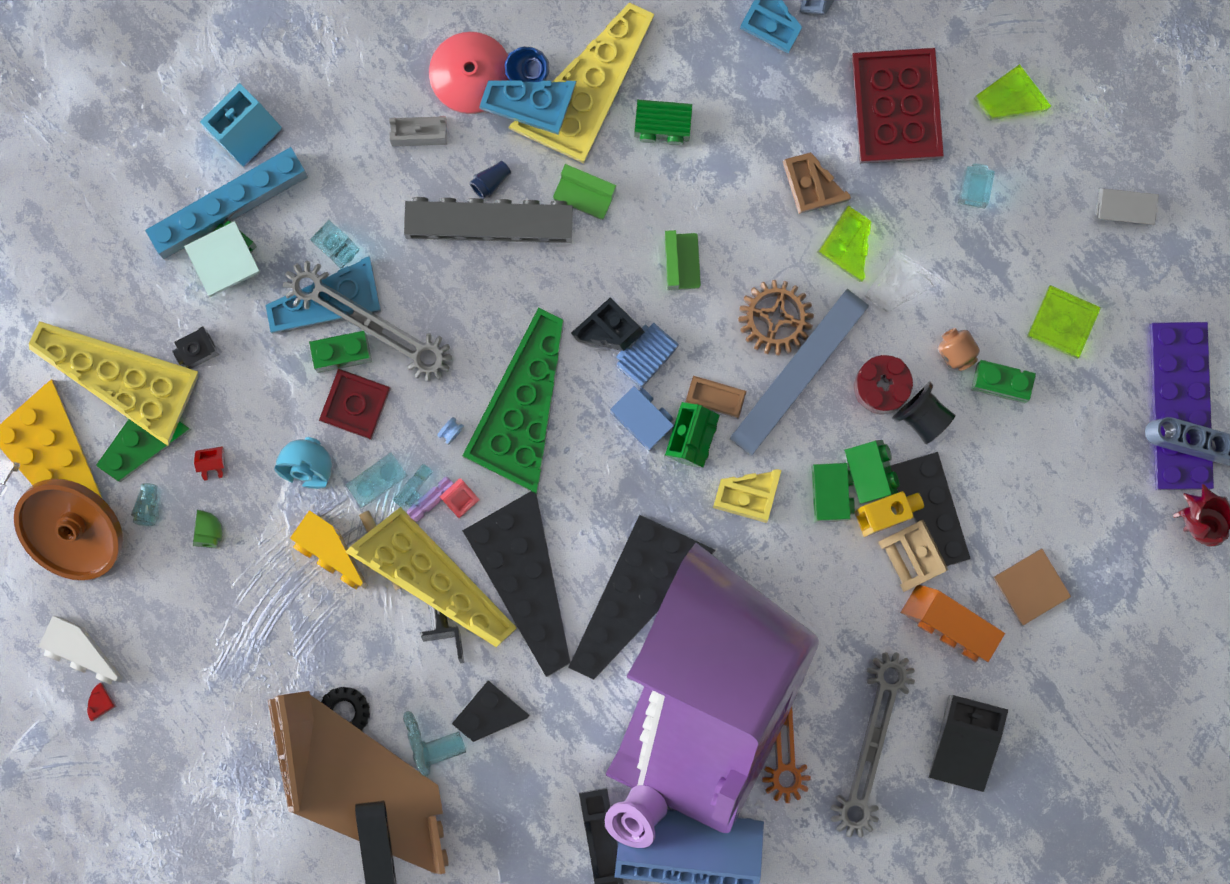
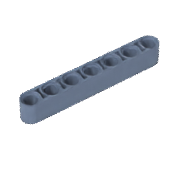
M846 289L732 434L730 440L752 456L864 314L869 305L849 289Z

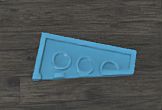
M370 256L361 259L360 262L349 267L342 268L322 280V283L372 313L381 312ZM313 282L301 290L310 293L314 291L315 283ZM320 292L321 297L349 314H353L354 309L327 293ZM296 295L288 299L284 296L265 305L272 334L344 319L312 299L310 300L309 309L304 308V300H301L300 304L296 307L293 305L297 298Z

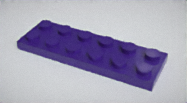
M1208 322L1151 323L1153 420L1172 417L1212 429ZM1161 425V434L1165 436V429ZM1186 433V440L1190 444V436ZM1154 445L1156 490H1202V484L1208 489H1214L1213 461Z

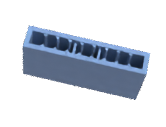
M667 809L665 817L654 827L655 839L650 846L634 848L618 841L615 878L667 884H760L764 821L751 818H737L729 833H722L679 811Z

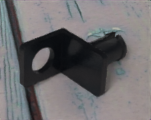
M428 605L432 629L420 632L423 642L455 637L458 660L460 664L464 663L461 634L458 626L449 627L448 617L441 612L438 614L435 608Z

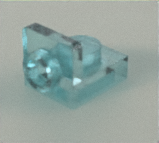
M330 220L310 239L340 269L351 262L360 250Z

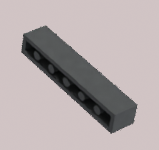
M412 197V201H405L404 235L406 239L572 243L573 205H567L566 201H551V205L540 204L538 200H523V204H512V200L496 199L495 203H484V200L479 198L467 199V202H456L455 198H440V202H428L426 197Z

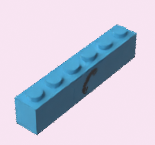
M290 147L149 227L145 232L158 254L163 259H166L184 249V246L212 233L219 224L222 223L224 225L227 221H233L308 178V175Z

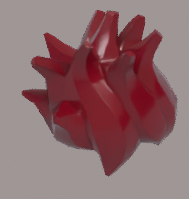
M1202 484L1201 497L1184 493L1183 495L1189 507L1173 514V518L1183 517L1186 524L1183 531H1190L1197 542L1209 547L1222 545L1230 536V503L1228 498L1216 495L1204 484Z

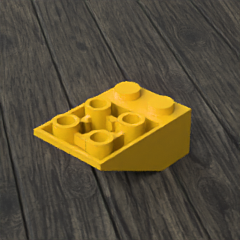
M309 510L290 537L291 540L296 542L293 548L306 557L311 558L312 555L318 557V565L332 574L336 570L343 574L340 580L357 590L361 586L366 589L368 585L354 558L346 553L348 547L339 530Z

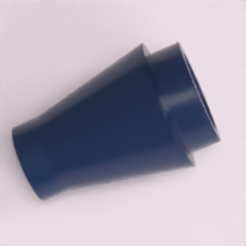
M500 161L473 175V180L469 184L479 198L485 199L494 194L503 181L511 174V170L505 162Z

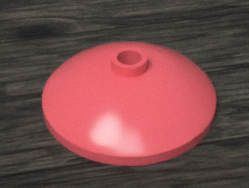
M463 32L449 37L436 49L430 62L429 78L435 95L445 106L454 111L465 114L484 112L479 106L488 81H510L505 74V61L508 54L498 41L483 33ZM472 64L475 66V69L472 72H466L464 70L465 66Z

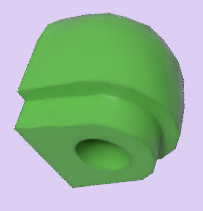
M197 510L193 546L218 547V542L222 541V525L220 521L210 512Z

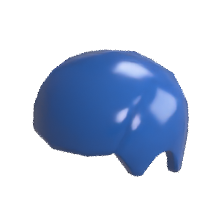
M519 47L509 53L505 61V74L510 81H546L550 72L549 60L542 51L533 47Z

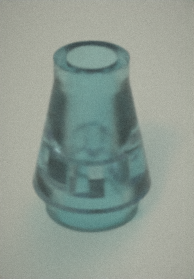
M150 483L141 484L131 513L134 524L155 526L156 520L159 519L157 485Z

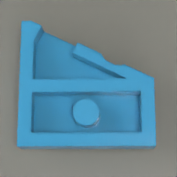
M754 0L740 29L789 54L802 30V26L790 14L788 7L782 0Z

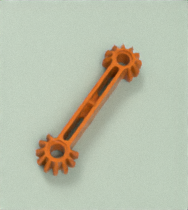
M792 707L783 724L787 726L788 763L783 764L780 731L775 741L776 768L773 770L771 767L765 766L764 770L772 775L771 777L762 778L764 783L772 782V785L767 787L765 792L769 794L776 789L777 791L773 798L775 801H778L782 793H784L785 803H790V793L793 794L796 800H800L801 795L797 789L799 788L807 792L809 788L802 785L801 782L811 780V776H801L800 774L808 768L806 764L798 768L795 767ZM783 771H790L793 774L794 781L789 787H783L779 783V776Z

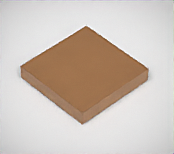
M1043 549L1036 551L993 577L1022 626L1071 597Z

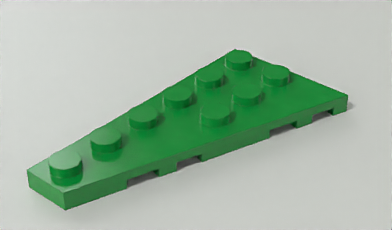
M539 307L462 455L463 458L537 495L564 326L563 319Z

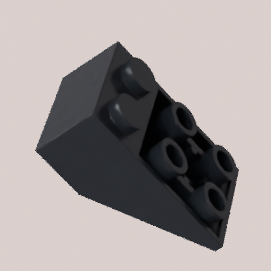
M949 695L928 778L984 792L1002 738L1008 709Z

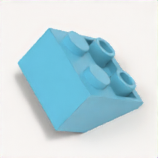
M240 83L200 121L204 129L242 167L283 129Z

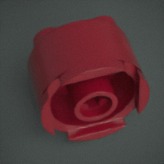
M879 355L869 359L858 371L854 381V393L857 401L867 410L879 415L889 414L898 410L908 400L913 389V378L907 365L900 358L890 355ZM881 379L889 383L886 391L882 387H877Z

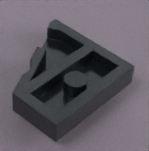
M611 297L571 332L572 336L579 342L625 351L645 333Z
M488 680L453 721L452 725L472 742H475L523 721L530 715Z

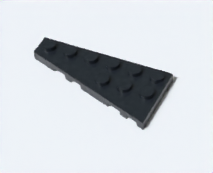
M530 491L462 531L543 673L548 677L571 662L537 494Z
M639 515L568 668L594 680L659 611L683 559L694 544H699L710 554H713L716 550Z

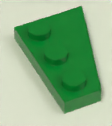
M128 419L96 466L118 482H122L145 465L148 460L169 446ZM179 421L169 446L179 437L191 431V429Z

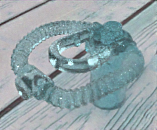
M410 711L404 713L403 721L408 730L407 736L413 751V759L418 771L423 776L430 774L431 765L466 753V748L459 731L425 743V741L421 740V732L413 713Z

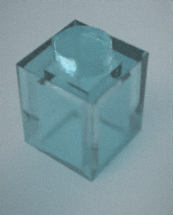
M972 164V167L967 166L963 173L958 204L985 209L989 204L995 171L988 170L989 167L982 164Z

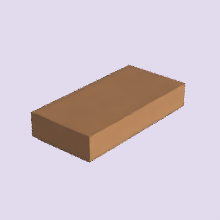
M693 376L685 403L698 404L713 412L739 419L747 391Z

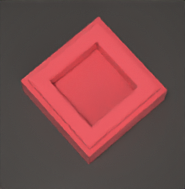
M461 478L439 496L458 518L480 500Z

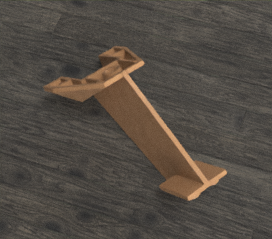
M309 691L278 695L274 699L267 700L288 812L359 841L355 804L384 800L393 856L434 874L445 873V867L449 864L446 849L441 850L440 838L444 837L441 821H437L436 816H434L443 814L439 787L436 783L310 695Z

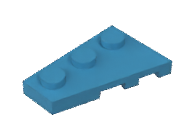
M488 81L479 108L559 135L576 86V81Z

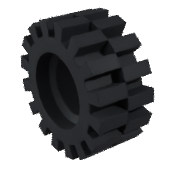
M339 687L330 690V692L322 697L321 703L331 710L339 702L347 701L351 703L354 707L355 715L350 723L361 731L367 726L368 719L370 718V706L366 701V697L360 691L350 687Z

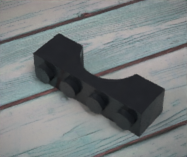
M607 788L579 792L594 884H624L623 878H615L617 842L605 827V816L610 809Z

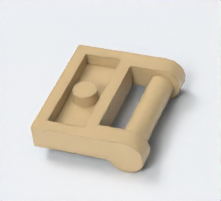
M924 520L878 542L881 549L885 548L902 582L900 586L903 592L949 570ZM901 541L918 576L911 577L894 543Z

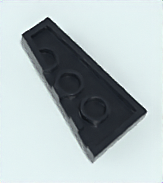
M938 452L891 465L892 471L896 472L899 479L898 493L903 491L906 497L915 493L920 494L924 508L912 512L913 519L916 523L924 520L946 566L970 560L971 558Z

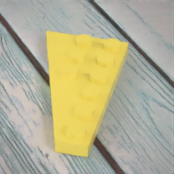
M629 2L606 26L603 32L595 40L593 39L586 49L553 80V82L576 81V86L559 135L518 121H514L509 126V129L584 164L651 25L654 14Z
M40 321L29 342V350L169 446L198 379V371Z

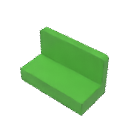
M565 164L553 199L555 201H566L567 205H573L574 209L603 220L616 193V185Z
M676 230L665 231L667 290L699 289L701 281L698 234H676Z

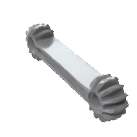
M305 261L303 271L301 266L296 263L294 270L297 275L291 271L286 272L285 275L293 280V282L287 281L283 283V287L292 288V291L288 292L285 296L287 299L294 295L297 296L293 303L294 306L297 307L301 300H304V308L309 309L310 300H314L413 359L414 362L410 363L407 369L410 371L417 367L418 370L415 373V378L417 379L421 376L422 372H426V381L431 380V372H434L435 377L440 379L442 375L438 368L444 371L449 370L450 367L442 361H451L452 355L442 353L449 350L450 346L449 344H445L442 347L438 346L442 341L441 336H438L435 343H432L431 333H427L426 342L419 341L322 283V280L327 278L329 273L324 272L319 276L317 272L321 268L320 264H317L313 271H311L310 261ZM307 277L314 281V291L307 293L301 290L300 280ZM323 291L354 309L353 314H349L320 296V292ZM386 328L414 345L416 350L412 351L383 334L382 330ZM423 351H433L436 354V361L433 364L423 363L420 358Z
M897 652L893 654L891 662L888 653H882L884 663L878 658H874L872 661L878 668L867 669L868 673L875 674V678L868 679L867 683L873 684L877 682L878 684L849 798L846 801L841 795H838L836 799L842 804L841 807L831 806V810L839 812V815L831 817V821L837 822L842 820L836 830L841 832L848 826L846 836L850 838L853 835L854 828H856V833L860 838L864 836L863 826L866 830L872 832L873 827L868 824V821L878 822L879 820L878 817L870 815V812L879 810L877 805L867 806L897 690L900 689L904 694H908L909 689L904 683L914 684L915 682L912 678H906V674L915 672L914 668L904 669L909 659L904 658L898 663L899 653ZM888 668H893L898 673V679L894 684H888L884 680V672ZM887 690L889 696L881 727L876 728L875 723L884 691ZM866 761H869L871 765L861 799H857ZM857 805L862 810V817L858 821L852 822L849 820L847 812L851 806Z

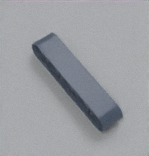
M1172 417L1153 420L1145 428V436L1153 445L1230 466V434ZM1161 425L1165 429V436L1161 434ZM1186 433L1190 436V444L1186 440ZM1212 440L1215 443V451L1211 447Z

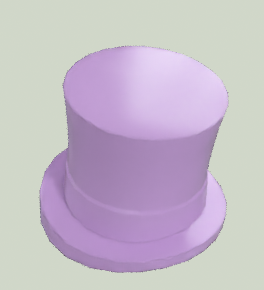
M637 785L630 790L624 802H618L610 807L605 816V827L615 840L624 845L634 848L648 847L655 839L654 827L667 813L666 801L655 789L645 785Z

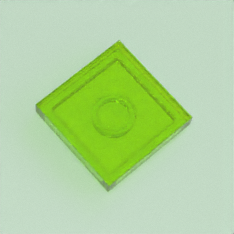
M1049 285L1027 337L1078 359L1101 307Z

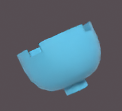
M306 437L304 440L291 441L281 449L276 459L274 470L280 477L291 483L296 478L305 481L302 485L303 487L325 488L332 472L331 456L320 445V441Z

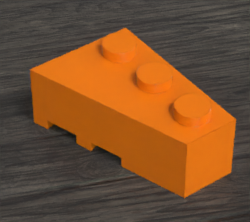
M920 584L914 588L900 612L917 622V626L927 633L933 634L934 632L941 637L940 641L949 647L955 648L957 646L962 649V655L975 663L978 659L989 662L1005 635L1003 631L941 591Z

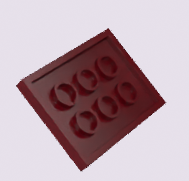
M935 48L852 53L860 164L942 159L944 153Z

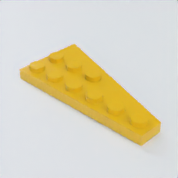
M51 379L0 424V449L32 485L47 479H65L89 488L102 498L101 491L93 477L76 432L71 425L66 408L58 394L55 382Z

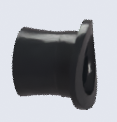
M930 381L892 417L895 422L903 420L910 425L925 444L937 438L956 416L931 393L933 384Z

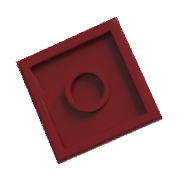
M338 368L319 421L372 440L391 387Z

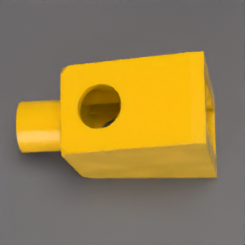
M902 491L855 510V516L863 537H867L912 519V512L923 509L924 503L919 493L906 497ZM891 506L896 509V515L892 512Z

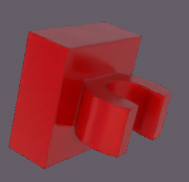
M223 446L195 451L196 473L201 472L204 481L208 480L209 470H216L218 477H223L225 463Z

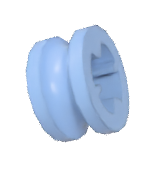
M452 417L437 436L439 438L444 437L446 439L445 443L449 445L459 435L464 425L457 424L456 418Z

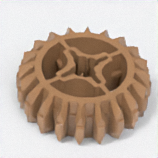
M772 280L771 289H768L767 284L762 282L760 285L761 293L753 287L751 293L755 298L753 299L746 295L743 299L750 306L742 305L739 308L740 312L747 314L738 318L739 323H747L740 331L741 333L750 331L751 334L746 338V342L750 343L756 339L755 350H758L761 344L766 346L764 350L766 355L769 354L771 347H775L776 356L781 354V347H784L785 352L789 354L792 351L790 343L799 348L801 343L798 337L802 340H807L809 337L803 329L812 330L813 328L811 323L805 322V320L814 318L813 313H805V310L810 309L812 304L810 302L801 303L806 298L805 293H801L798 297L794 295L798 290L796 285L792 287L791 292L786 290L788 286L787 281H783L781 289L777 288L776 280ZM768 297H777L776 303L772 308H755L760 301ZM785 299L794 305L799 319H795L794 316L787 314L784 309ZM779 305L780 317H783V320H779L774 330H772V318L769 319V316H773ZM753 316L758 317V320L767 324V337L758 331L754 324ZM790 326L797 328L792 335L784 339H775L778 329L782 327L790 328Z

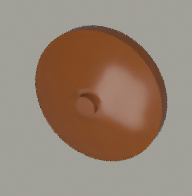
M47 479L32 485L16 504L14 527L21 545L34 561L51 573L72 580H91L107 573L118 560L123 548V533L119 520L111 507L89 488L65 479Z

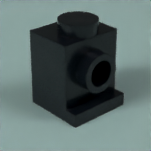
M204 326L174 342L177 348L172 350L179 365L185 364L187 368L192 369L219 355L208 330ZM197 344V350L194 353L188 352L189 345Z

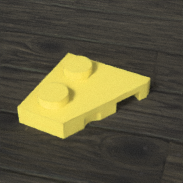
M775 469L772 472L762 474L752 473L739 478L721 479L713 508L767 523L782 470Z

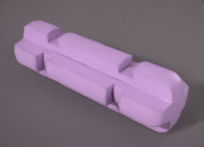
M444 477L438 482L439 485L437 487L434 486L418 500L419 503L417 505L414 504L407 510L408 515L413 521L418 522L425 516L424 513L426 511H431L442 501L439 496L454 484L448 477Z

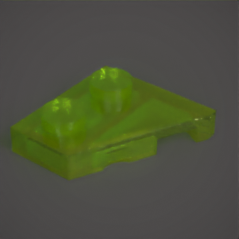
M1020 64L974 97L990 120L1001 119L1011 115L1020 116L1036 111L1044 112L1051 108L1049 102Z
M846 206L817 253L857 281L863 282L865 279L864 267L865 258L868 255L869 245L867 241L871 230V220L852 207Z

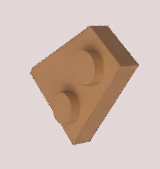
M811 152L787 158L783 161L799 214L851 199L850 194L847 191L844 192L835 183L834 177L828 170L821 167L820 162Z

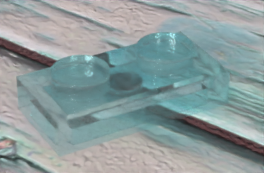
M390 452L347 483L346 487L361 508H364L408 475Z

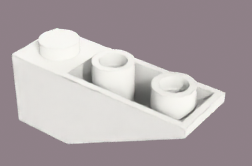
M52 616L38 646L46 650L45 656L59 662L61 657L71 661L70 667L83 673L87 669L97 673L95 678L105 683L111 684L113 680L121 682L122 676L83 627L58 616Z

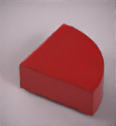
M103 682L94 687L89 697L87 713L90 721L96 720L117 707Z

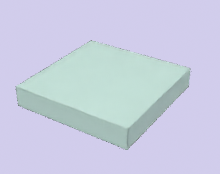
M235 221L184 246L209 297L260 273Z

